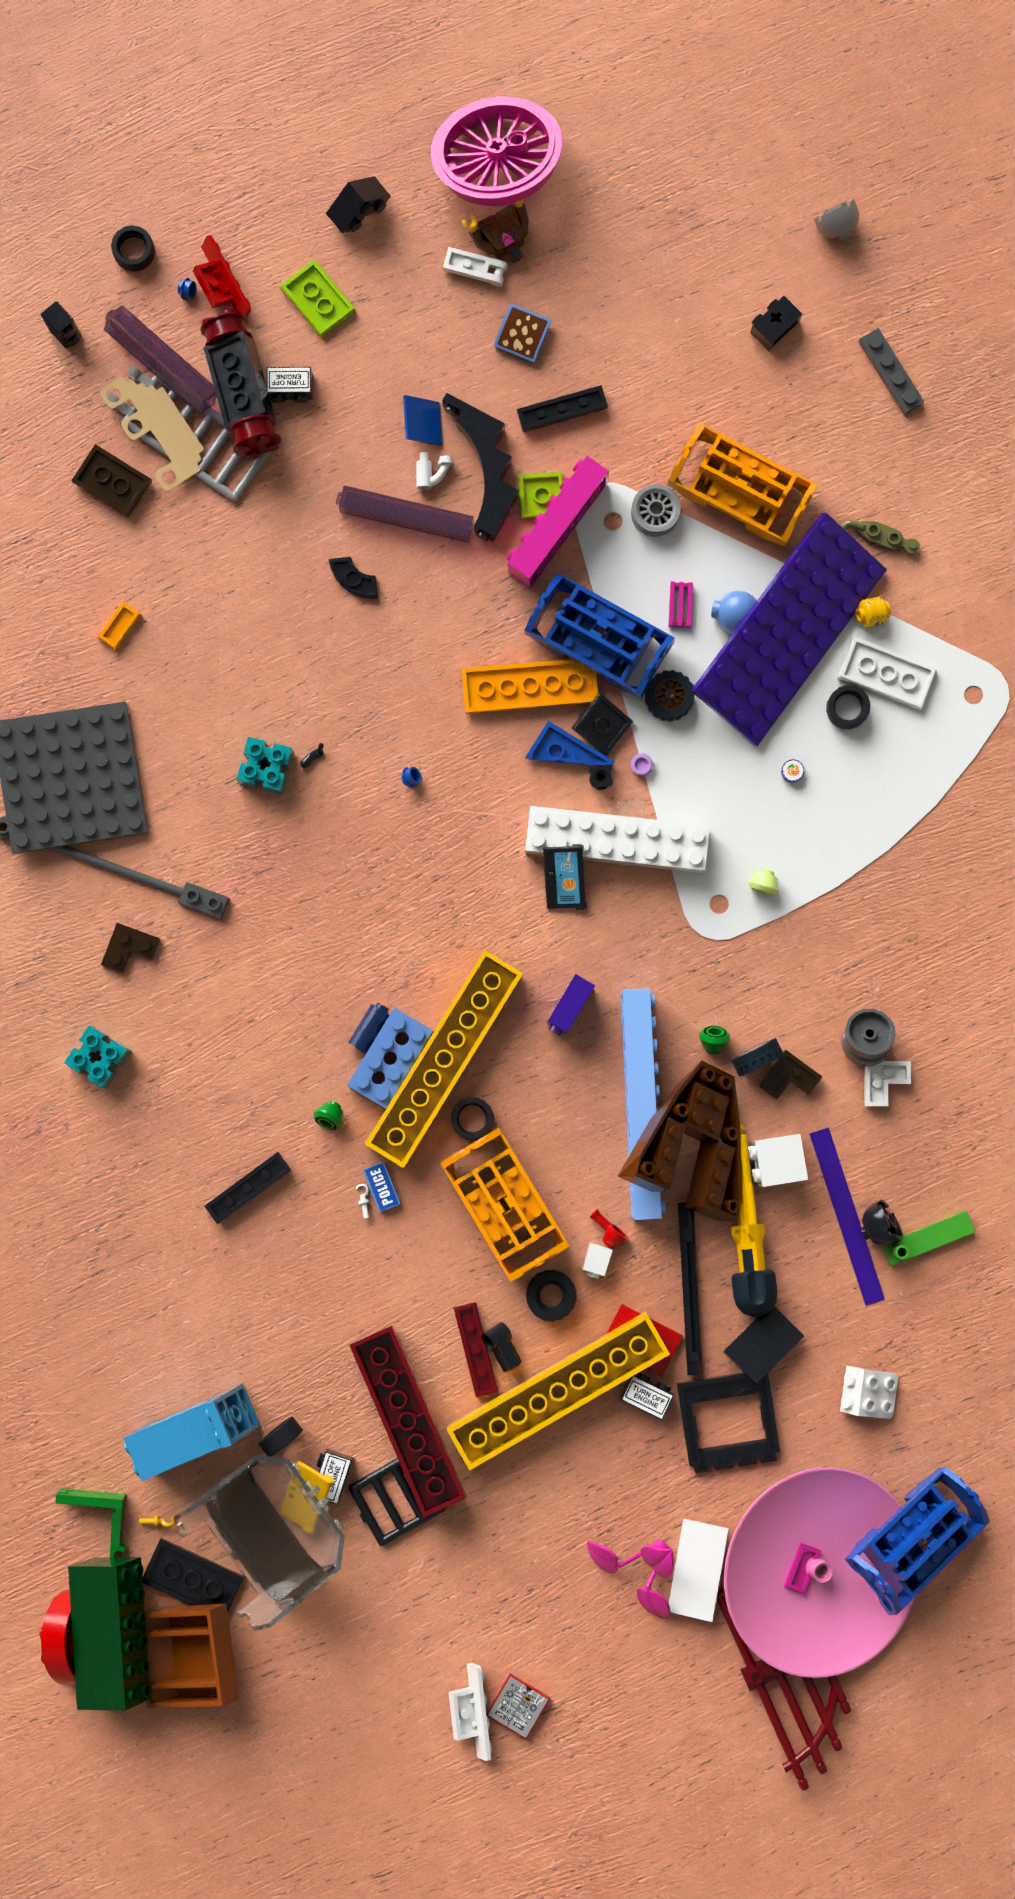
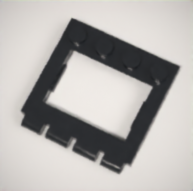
M744 1373L676 1383L689 1466H694L695 1474L710 1472V1463H714L715 1471L734 1468L733 1459H737L738 1467L755 1465V1456H759L760 1463L777 1461L776 1453L780 1452L768 1374L757 1385ZM759 1393V1407L766 1439L699 1449L697 1439H699L696 1417L693 1416L692 1403Z

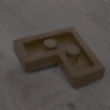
M117 923L101 965L124 973L131 952L152 960L160 938Z
M784 1050V1055L778 1058L759 1084V1087L776 1100H778L790 1082L809 1095L822 1076L789 1051Z

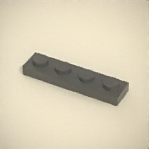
M877 328L860 338L859 344L903 415L923 405L924 400L880 329Z

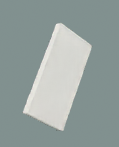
M854 636L837 679L921 711L937 668Z
M683 1519L669 1598L671 1613L713 1622L730 1528Z

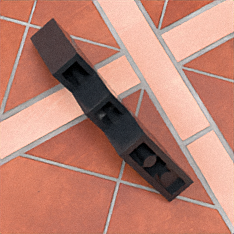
M446 393L442 400L443 408L452 416L458 415L456 427L473 447L484 477L483 503L474 525V532H476V536L484 541L489 539L494 542L519 497L518 489L502 481L512 464V456L496 448L505 431V423Z

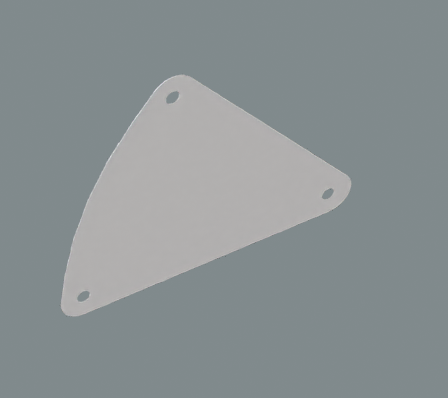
M614 482L608 483L575 527L593 592L675 637L674 645L662 661L655 675L662 673L664 670H675V672H681L684 676H687L694 686L731 637V634L725 632L720 627L718 619L711 617L714 601H721L726 594L733 591L748 592L758 600L785 563L680 513L676 526L669 533L658 537L645 535L635 527L631 518L633 499L638 492L624 485ZM654 506L650 508L653 514H660L662 512L659 507ZM611 512L618 513L622 518V526L614 531L608 530L603 521L604 517ZM671 581H675V583L693 582L691 628L668 627ZM675 588L673 622H678L679 588ZM685 588L682 622H686L688 589ZM854 614L758 746H753L696 695L688 714L679 720L669 722L655 718L649 712L648 706L645 704V694L640 699L621 690L628 717L634 721L631 724L638 753L647 754L653 761V770L645 777L657 820L710 826L705 872L702 874L672 870L682 909L691 928L701 936L713 940L734 938L778 919L838 887L888 851L937 805L978 754L1005 714L1010 697L1008 684L1002 673L990 663L890 615L884 625L866 628L861 622H858L856 614ZM854 636L937 668L921 711L863 689L870 700V713L861 725L853 729H841L829 720L826 706L831 694L841 686L853 685L837 678ZM654 638L628 679L627 685L638 686L648 665L653 661L654 655L661 646ZM977 686L982 690L983 698L980 703L970 704L965 700L964 692L968 687ZM842 695L836 701L835 710L842 719L852 720L859 716L861 703L853 695ZM791 759L800 761L804 766L803 777L794 783L787 782L781 775L782 766ZM762 869H767L775 872L774 876L778 878V892L775 895L763 894L750 888L749 881L757 871L761 872ZM723 895L727 898L729 906L726 912L717 914L711 910L710 900L712 897Z

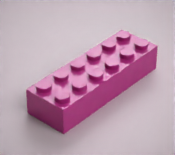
M586 456L583 461L580 459L573 468L574 474L570 479L567 477L562 482L560 493L557 497L555 495L551 497L547 503L548 509L544 514L540 513L533 523L535 526L532 531H526L520 540L522 543L517 550L513 549L507 557L509 561L507 564L508 574L529 589L608 484L609 471L589 456Z

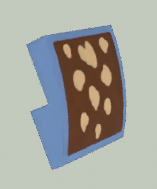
M511 303L494 346L529 361L536 362L552 320Z

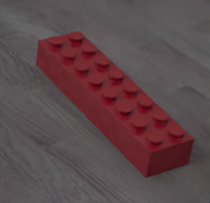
M394 1326L385 1328L350 1344L351 1351L423 1518L466 1499L465 1490Z

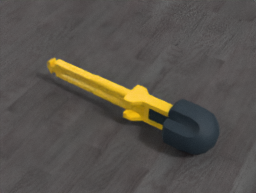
M740 1123L741 1203L737 1216L738 1226L731 1227L732 1237L737 1244L740 1273L732 1276V1289L737 1308L743 1314L760 1317L772 1311L777 1302V1284L775 1273L765 1268L763 1250L765 1224H757L747 1134L742 1133V1129H745V1127Z

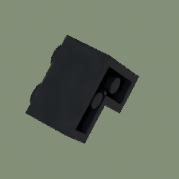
M375 176L349 181L326 214L341 233L355 232L362 226V220L365 216L382 212L386 208V202L391 196Z

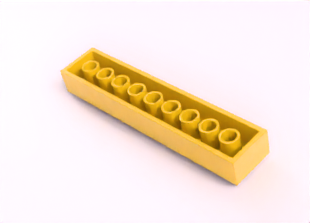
M486 950L483 951L367 1139L366 1146L400 1167H406L521 980L522 972Z
M644 1312L448 1425L447 1432L470 1471L667 1357L670 1353L649 1316Z

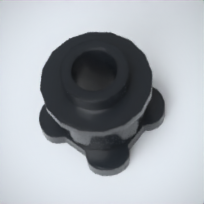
M609 765L599 768L593 766L590 768L589 781L593 788L604 790L613 784L610 774L611 767ZM597 776H603L605 780L598 781Z

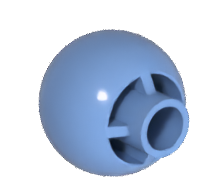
M745 591L730 592L721 601H714L711 617L718 619L720 627L732 635L757 600L753 595Z

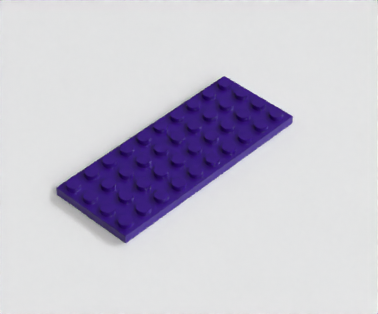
M821 513L691 689V692L753 746H758L856 613L861 600L867 598L887 569L827 513Z

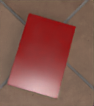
M621 1304L607 1333L641 1313ZM650 1319L670 1355L646 1369L663 1377L683 1335Z

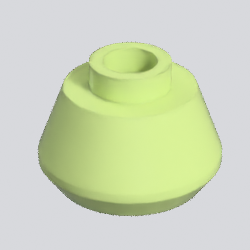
M762 869L761 872L757 871L750 879L749 886L757 892L775 895L778 892V878L774 876L775 872Z

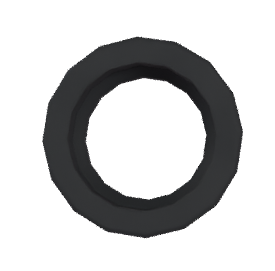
M134 225L125 226L118 230L112 238L111 248L113 256L119 266L125 270L140 271L148 267L153 261L155 254L154 243L151 236L143 228ZM128 238H141L146 245V251L143 256L134 260L124 258L120 251L122 243Z
M854 685L839 687L831 694L827 701L826 712L828 718L835 726L841 729L858 727L866 720L870 713L868 695L863 689ZM842 695H853L860 701L861 712L855 719L844 720L836 713L835 704Z
M468 1097L461 1100L454 1107L451 1114V1124L454 1131L460 1137L467 1140H478L491 1131L494 1123V1114L491 1107L484 1100L477 1097ZM470 1105L480 1107L486 1115L484 1127L477 1132L464 1130L459 1122L461 1111Z
M291 1416L267 1434L258 1445L270 1458L293 1441L303 1429L294 1417Z

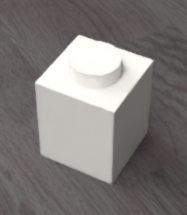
M589 1243L582 1267L586 1271L585 1275L599 1279V1275L605 1276L612 1249Z

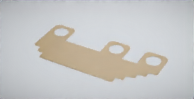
M120 377L100 391L101 397L107 406L112 409L130 399L137 412L122 421L121 426L131 440H136L151 430L172 461L155 473L156 479L164 490L169 491L200 471L198 462L202 458L199 453L204 448L163 387L157 390L153 385L146 387L142 382L137 385L134 380L127 382L124 377ZM116 388L120 391L121 398L117 402H111L107 399L109 389ZM131 420L141 422L142 429L139 433L133 434L128 430V423ZM171 470L175 473L176 480L174 483L166 484L162 481L164 471Z

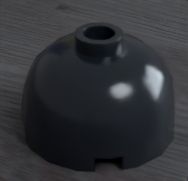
M884 1200L873 1203L865 1210L862 1218L863 1227H861V1232L866 1240L871 1239L878 1246L888 1247L903 1241V1238L900 1237L903 1233L894 1213L890 1214L887 1212L886 1208L889 1205Z

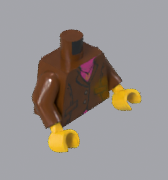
M524 199L515 202V207L511 204L477 222L475 216L469 215V218L472 220L470 226H468L465 220H462V226L470 230L469 234L478 249L489 255L494 254L496 258H501L507 254L512 263L522 259L523 255L519 247L524 245V239L528 234L529 222L525 204H522Z

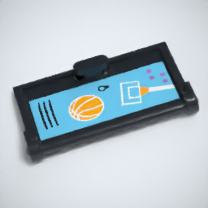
M582 844L543 848L547 909L576 908V910H583L587 908L583 865L584 846Z

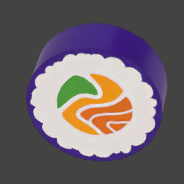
M788 760L781 768V775L787 782H797L804 775V766L798 760Z

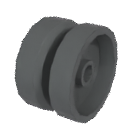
M862 1009L855 1012L848 1019L841 1039L842 1049L846 1057L853 1063L861 1066H874L882 1063L889 1055L896 1036L892 1020L885 1013L876 1009Z

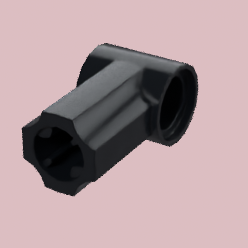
M500 1322L482 1334L481 1337L484 1345L490 1351H493L503 1372H507L520 1365L522 1361L511 1342L512 1334L506 1324Z

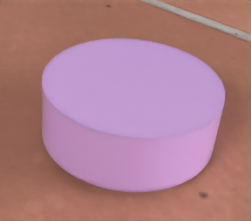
M637 754L631 760V769L638 776H647L653 770V761L647 754Z

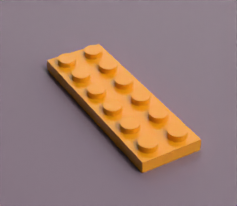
M574 659L461 668L465 714L590 704L598 694L596 672Z

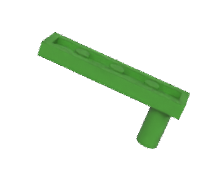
M963 1211L901 1236L903 1241L888 1247L882 1246L889 1265L893 1266L970 1235L975 1230L967 1211Z

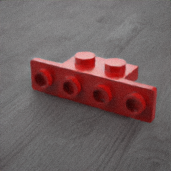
M212 235L206 236L201 248L209 262L194 267L193 273L212 308L231 303L236 312L243 313L248 317L251 312L249 300L245 298L240 289V284L233 276L230 265L224 259L218 243L215 242Z

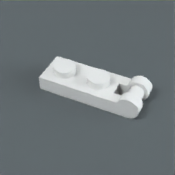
M448 247L443 271L501 287L504 281L502 276L506 272L508 264L501 260ZM489 268L495 269V273H488Z

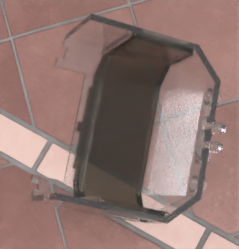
M255 1455L246 1460L173 1516L177 1525L181 1524L183 1528L179 1531L181 1537H184L205 1521L258 1594L256 1598L237 1612L241 1618L247 1616L251 1620L248 1623L255 1631L272 1627L341 1570L345 1537L339 1521L335 1518L332 1519L328 1513L329 1508L326 1504L329 1500L326 1497L318 1500L315 1496L321 1490L318 1485L313 1487L309 1481H304L300 1475L301 1470L295 1462H290L289 1459Z

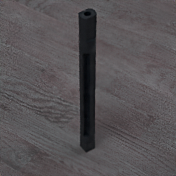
M679 1202L678 1217L687 1375L703 1374L694 1210L685 1207L686 1202Z

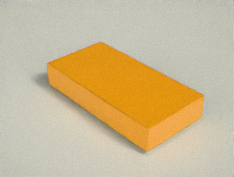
M122 601L97 638L117 651L142 614Z

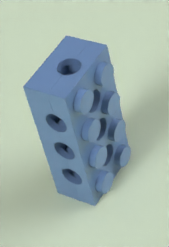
M394 1007L347 1086L387 1109L434 1031ZM401 1033H405L409 1037V1041L405 1045L397 1044V1036ZM393 1052L397 1055V1061L393 1065H388L385 1062V1056ZM375 1073H384L385 1081L382 1084L374 1083L373 1076Z

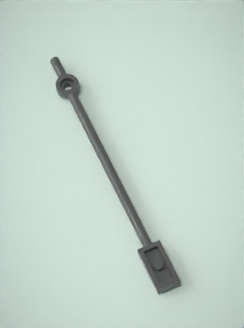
M0 817V827L2 824H7L6 817ZM8 825L6 831L0 830V839H10ZM68 846L50 849L180 896L179 904L222 919L229 900L227 896L186 882L184 888Z

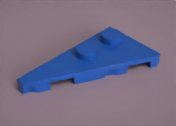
M550 721L547 722L525 757L528 760L597 767L609 765L611 768L615 763Z

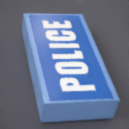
M385 1162L363 1170L379 1212L401 1204Z

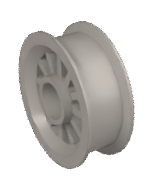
M652 484L645 486L635 495L632 503L631 518L635 527L643 534L653 537L669 533L674 529L679 520L681 512L679 498L672 489L665 485ZM656 506L662 512L660 514H653L650 508Z

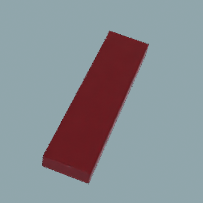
M476 1302L454 1307L476 1397L498 1392L488 1348L484 1345L481 1337L483 1329Z

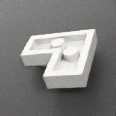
M883 1061L874 1066H864V1106L887 1107L888 1084H911V1061Z

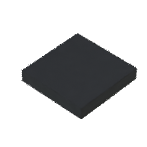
M598 693L571 729L596 750L607 756L634 721L601 693Z

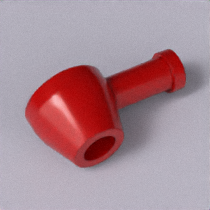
M598 1209L590 1216L592 1220L594 1219L605 1230L602 1241L610 1249H615L628 1239L626 1234L616 1225L610 1223Z

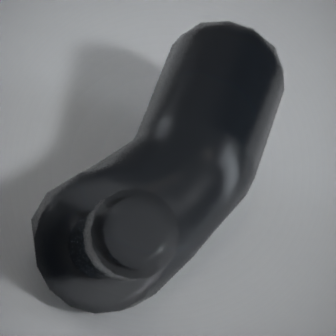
M320 743L318 749L311 751L303 758L300 763L303 768H308L313 760L323 756V743Z

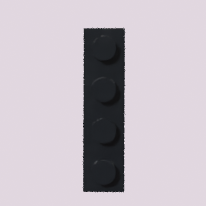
M602 385L519 408L517 409V415L522 431L527 432L608 408Z
M277 1152L204 1207L214 1221L219 1224L292 1169L281 1154Z

